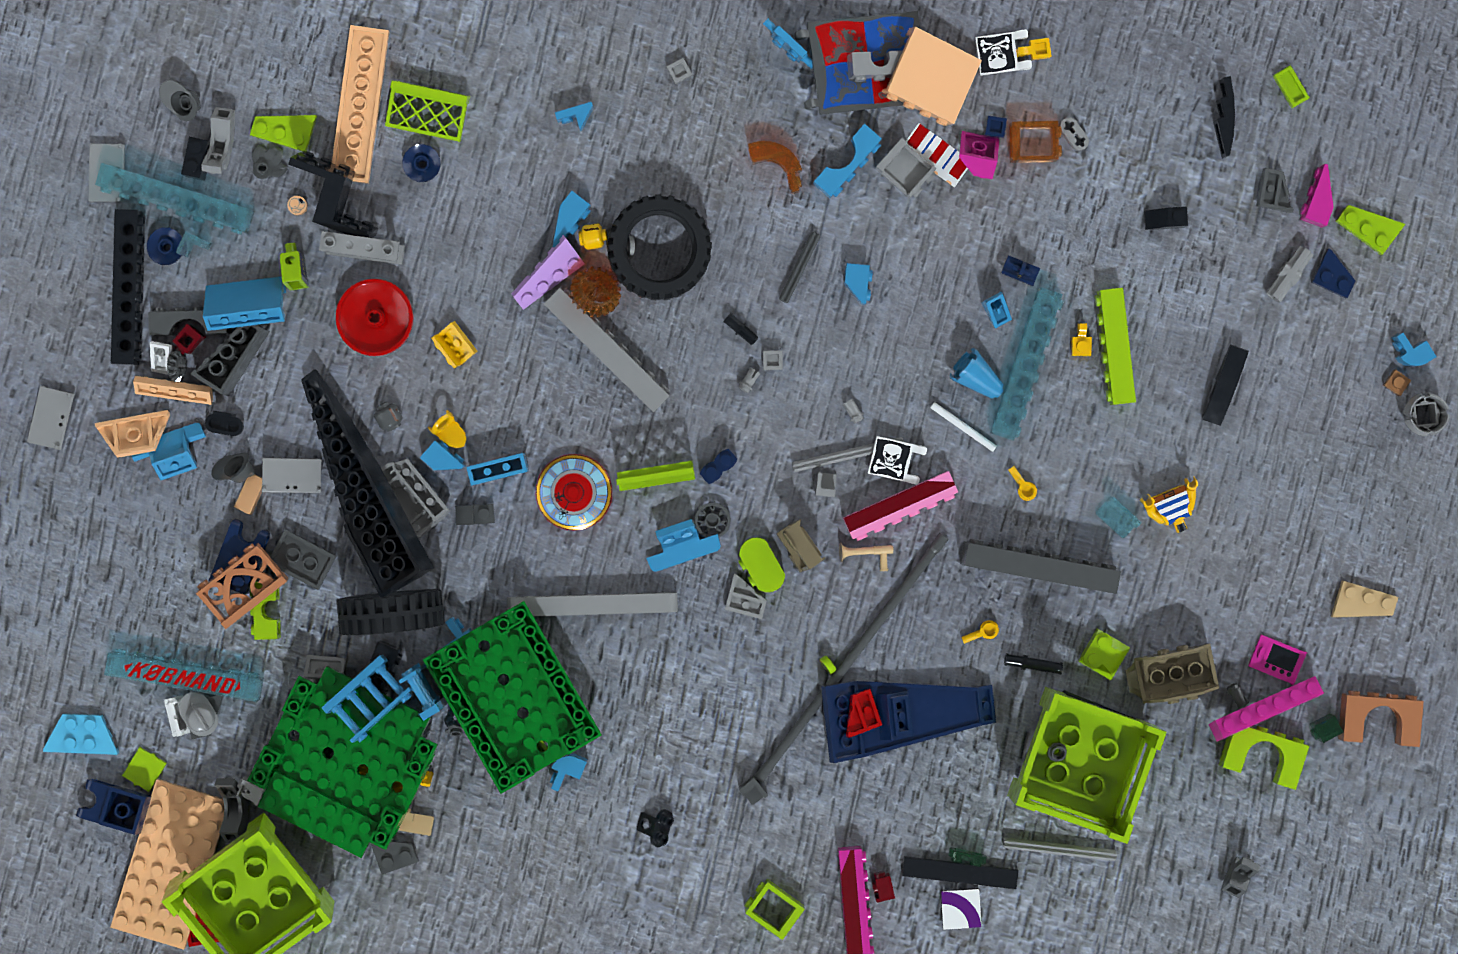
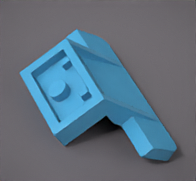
M193 423L164 433L161 436L156 451L132 455V459L135 462L150 457L151 464L160 480L196 469L197 463L189 450L188 443L206 437L203 427L200 423Z
M690 519L655 531L657 539L661 543L663 553L646 559L651 570L657 572L718 551L721 547L719 536L715 534L700 540L697 528L693 520Z

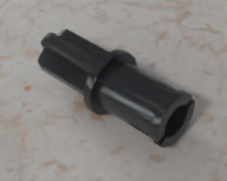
M732 313L723 321L736 332L735 335H740L750 345H753L758 340V336L745 326L746 323L743 324Z

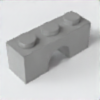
M903 51L887 52L884 55L883 67H878L872 62L871 52H852L847 56L848 78L855 79V82H864L870 78H873V81H884L885 78H891Z

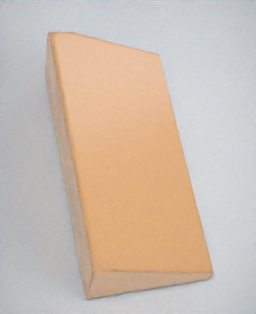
M254 474L246 479L234 506L235 508L246 514H253L262 494V477Z

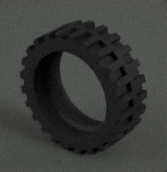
M655 194L652 197L644 196L642 199L633 201L628 207L624 208L612 225L607 243V255L611 270L615 273L620 284L622 283L628 291L637 294L641 298L645 297L656 301L679 297L692 289L707 270L712 249L710 231L705 225L706 221L704 218L700 217L697 213L698 210L687 205V202L683 199L680 201L675 199V196L669 195L666 197L661 196V194ZM663 215L671 217L681 223L690 236L692 253L689 263L680 274L671 279L652 280L646 278L633 268L628 259L627 240L631 230L638 222L650 216Z
M441 589L395 591L385 597H380L378 593L348 596L336 600L340 635L394 633L438 627L445 623Z

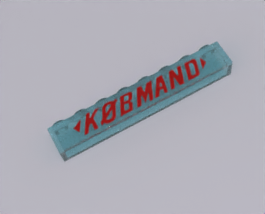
M119 648L108 652L104 673L106 676L257 702L261 698L264 677H259V673L248 672L247 674H242L240 670L232 668L225 671L216 665H210L209 668L202 667V663L199 662L185 664L183 660L175 658L168 661L164 660V656L153 655L151 658L146 657L145 653L142 652L129 654L126 653L127 650Z

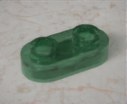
M949 848L948 856L954 862L962 863L965 860L969 861L970 865L981 867V864H986L987 856L984 854L959 848Z

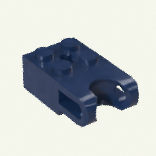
M234 519L228 528L209 581L214 577L212 574L222 567L224 570L228 567V562L236 555L238 557L244 554L243 550L250 544L256 545L259 543L265 550L270 538V532L262 530L257 534L253 542H247L242 537V521ZM256 555L251 556L249 563L255 564L257 561L256 569L258 570L262 559ZM243 562L237 568L244 567ZM225 576L217 582L224 584ZM233 576L230 589L242 594H249L253 576Z
M87 779L85 788L95 794L96 803L92 808H78L76 816L133 835L141 834L152 796L100 780ZM124 807H127V809H128V812H127V813H126V811H124Z

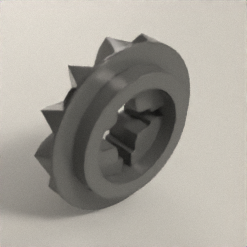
M173 351L167 361V372L174 382H180L184 379V374H186V358H184V354H181L180 351Z

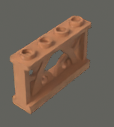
M259 543L247 546L243 550L244 554L238 557L236 555L228 562V567L224 570L222 567L212 574L214 577L210 581L205 579L197 586L196 595L200 597L225 629L288 580L286 574L281 571ZM251 556L261 557L262 567L260 570L256 569L257 561L255 564L249 563ZM243 562L244 567L235 568ZM266 565L276 574L277 577L275 579L263 572ZM225 576L224 584L217 582ZM233 576H253L250 584V590L253 595L251 598L242 593L230 595V585ZM257 578L260 579L258 583H262L263 587L260 589H257L254 586ZM217 587L218 592L213 594L216 596L223 595V598L220 600L211 599L208 595L209 589ZM239 597L242 599V603L237 605L235 603L236 600L231 602V599ZM224 603L228 616L225 617L216 605Z

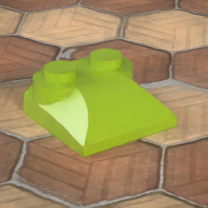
M1097 628L1078 662L1112 680L1130 647Z

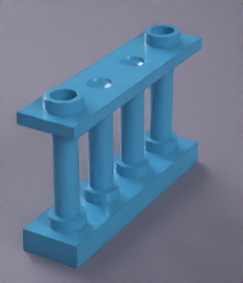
M379 655L322 707L326 714L336 713L355 734L350 739L352 743L363 741L368 736L366 732L401 701L405 703L412 696L410 693L413 689L408 687L404 690L386 670L385 663L388 660L384 655ZM375 672L380 674L399 695L391 703L371 682L372 679L370 677ZM365 686L382 705L384 710L375 716L356 695L357 692L355 690L358 687ZM346 698L351 700L369 720V723L364 728L360 729L342 709L341 703Z
M417 663L402 673L403 678L398 681L400 684L406 680L408 681L423 706V711L419 715L424 721L439 712L448 703L445 697L440 698L439 695L435 694L421 670L427 667L425 663L421 666Z

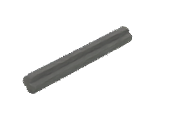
M811 232L779 297V300L782 302H789L820 239L819 234Z

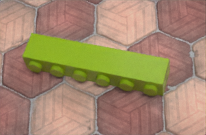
M1123 288L1099 290L1097 295H1095L1096 307L1099 306L1097 323L1098 326L1101 325L1102 332L1099 333V341L1101 345L1103 344L1104 352H1101V359L1106 367V371L1103 372L1104 382L1108 385V390L1105 392L1106 400L1110 402V405L1136 402L1124 291Z

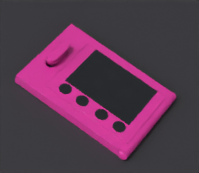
M1261 634L1248 666L1294 685L1307 652Z

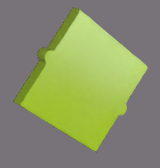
M139 747L122 776L133 782L134 786L138 785L150 792L167 763L156 757L155 753L151 754L142 747Z

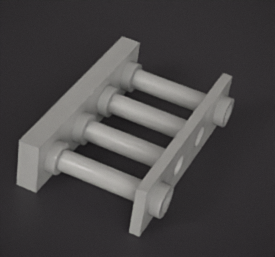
M322 231L319 251L326 252V255L403 265L405 246L399 245L400 242Z

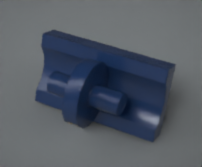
M1008 255L1001 274L1033 287L1040 268Z

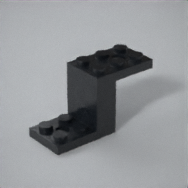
M303 151L290 157L288 165L325 178L312 222L347 235L368 238L376 236L378 228L374 227L373 223L355 220L356 217L349 214L343 215L355 171L350 170V167L344 164H339V166L333 164L332 160L328 158H316L313 153Z

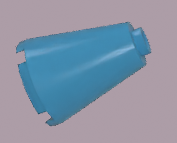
M975 348L971 349L972 352L970 354L968 352L964 353L954 365L953 369L955 372L954 375L950 373V379L991 399L994 397L998 398L1004 390L1003 383Z

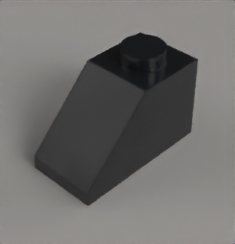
M1168 207L1144 211L1145 230L1177 229L1188 226L1187 207Z

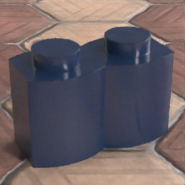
M725 449L716 456L713 462L706 464L701 469L700 475L708 484L714 483L721 477L723 471H727L735 465L737 458L729 449Z

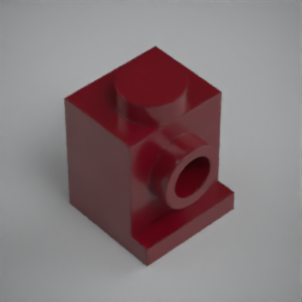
M186 324L172 342L176 344L175 349L180 351L181 354L191 355L206 337L192 325ZM189 337L192 339L190 345H188L186 342L187 338Z
M885 871L874 873L875 882H872L874 894L878 893V895H875L876 902L895 899L889 873H885Z

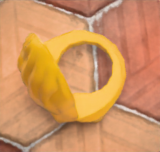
M446 410L447 414L440 417L433 427L428 426L431 433L438 436L448 446L453 448L465 446L466 434L459 423L454 420V416L449 410Z

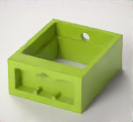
M766 879L765 882L761 881L755 890L757 892L756 895L746 901L744 905L746 907L745 914L783 940L803 913L805 907L773 882ZM768 889L793 906L778 929L753 911Z

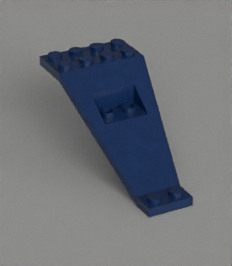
M848 681L821 686L830 763L867 757L978 726L996 723L992 685L958 687ZM870 689L882 726L847 738L846 730L850 697L852 694Z

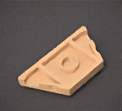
M164 410L95 423V427L117 458L156 451L169 420L170 412Z

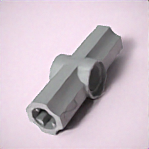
M1298 246L1289 261L1285 262L1276 275L1277 278L1267 290L1266 294L1271 299L1280 303L1290 288L1299 281L1303 274V269L1313 256L1311 251Z

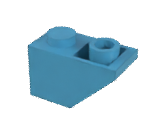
M847 263L844 285L861 305H865L866 301H870L871 290L868 289V282H872L873 270H869L870 265Z
M435 440L420 457L433 470L464 469L466 466L463 464L464 459L457 453L453 455L449 451L450 447L442 440L440 442Z

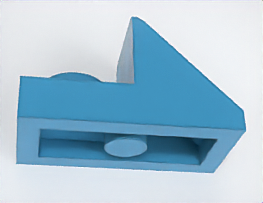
M588 102L555 112L558 123L567 124L572 122L573 118H577L579 129L582 131L594 109L593 104Z

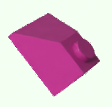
M962 131L959 158L973 176L993 179L998 162L999 138Z

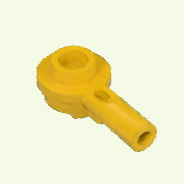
M1015 466L1008 469L1019 485V497L1025 501L1034 499L1037 494L1036 486L1031 482H1025Z
M986 620L980 625L979 630L961 638L964 644L980 637L993 639L997 636L999 627L996 622Z

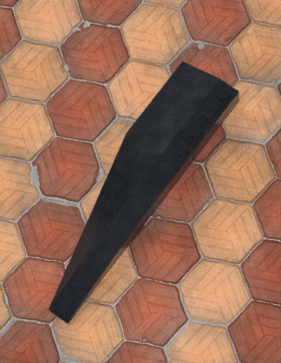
M315 369L302 378L301 381L307 401L312 406L311 415L313 421L316 420L319 430L317 431L318 439L322 440L324 447L322 452L330 479L334 481L335 489L333 490L335 497L338 496L341 505L339 508L340 514L344 516L346 522L344 528L379 596L385 597L422 577L434 567L365 440L332 390Z

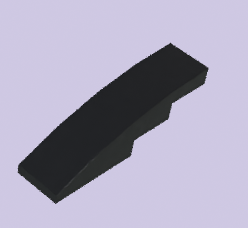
M1231 76L1219 80L1223 98L1216 101L1220 118L1213 121L1222 159L1230 156L1234 138L1235 101Z
M1230 344L1215 378L1216 382L1202 416L1203 420L1221 426L1240 379L1248 350Z

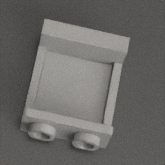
M901 138L875 169L908 199L912 196L916 198L923 190L921 188L922 184L925 181L929 183L936 176L933 173L936 168L929 165L907 145V141Z

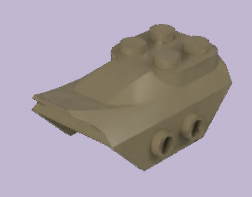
M1210 643L1193 647L1181 645L1176 647L1177 650L1161 649L1157 651L1158 654L1134 658V663L1125 670L1129 691L1139 696L1143 703L1168 701V704L1180 702L1179 699L1187 698V700H1194L1199 698L1198 695L1219 689Z

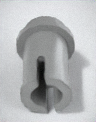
M749 368L743 381L739 382L738 388L746 393L752 391L751 387L760 373L758 371L755 372L756 370L753 368Z
M854 399L842 404L848 412L851 422L853 421L856 424L864 419V413L860 412Z

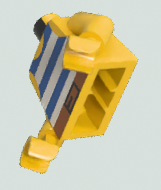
M1193 476V481L1190 483L1187 478L1184 479L1187 487L1179 485L1153 497L1147 494L1148 499L1146 501L1140 498V502L1144 505L1148 516L1159 524L1170 525L1173 523L1177 533L1188 529L1184 518L1191 516V511L1194 510L1196 488L1198 486L1195 476Z

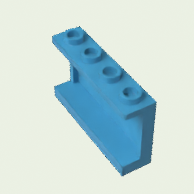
M282 276L207 285L203 309V319L207 331L284 322L283 294L286 293V286L282 283Z

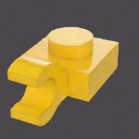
M1049 38L1030 40L1029 46L1018 47L1016 49L1017 57L1031 55V61L1051 58Z
M1087 323L1077 324V337H1072L1071 356H1091L1092 337H1086Z

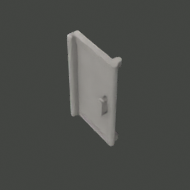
M90 143L89 202H124L125 144Z
M40 386L27 442L57 450L62 449L74 394Z
M321 458L261 459L262 492L321 493Z

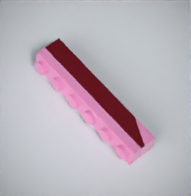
M946 471L843 517V520L851 538H856L859 541L868 537L867 533L874 530L877 533L884 530V525L888 523L895 525L903 521L902 517L906 515L913 517L919 514V510L924 507L928 510L937 506V502L942 499L946 502L955 498L954 494L958 493V490L950 472Z

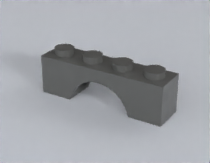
M182 307L173 308L174 311H166V308H154V312H148L150 336H173L176 328L187 320L200 322L208 334H230V328L207 331L203 319L204 307H193V311H185V308Z

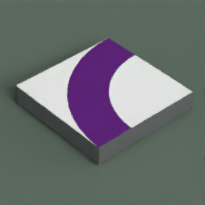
M979 888L940 890L943 930L981 927Z

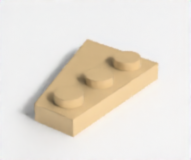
M1341 581L1331 617L1392 616L1398 597Z

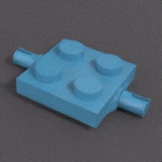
M768 18L763 25L771 31L773 44L779 49L782 47L787 51V57L793 62L797 61L799 63L803 61L812 69V59L808 56L807 51L780 26H776Z

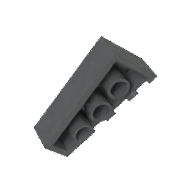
M261 325L238 327L223 344L216 348L217 350L210 357H207L202 362L203 364L190 374L220 394L230 396L270 331Z

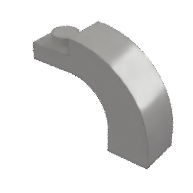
M215 108L211 116L210 145L201 164L202 171L221 174L223 169H227L234 141L235 110Z

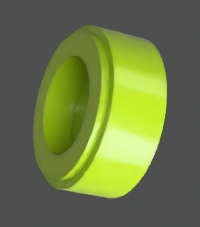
M824 655L819 659L830 675L836 671V667L827 656Z

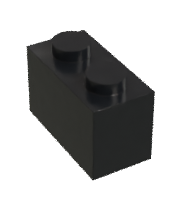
M189 136L181 175L205 181L207 172L202 171L201 164L208 152L210 141Z

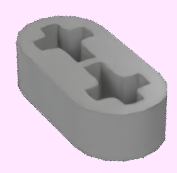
M1071 117L1065 118L1059 125L1061 134L1075 151L1084 150L1089 144L1087 135L1075 119ZM1065 122L1067 124L1072 123L1073 126L1071 127V129L1074 132L1073 134L1069 129H1064V127L1066 126ZM1074 135H1076L1078 139L1084 140V142L1082 143L1083 147L1081 145L1076 146L1075 143L1077 142V139L1074 137Z

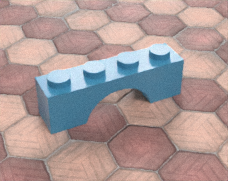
M864 124L851 139L854 147L852 162L841 169L826 167L814 180L813 184L827 197L831 198L833 195L837 197L843 190L841 186L844 182L847 181L849 183L855 177L854 171L858 166L862 168L869 161L866 157L871 152L875 154L882 146L879 144L882 138Z

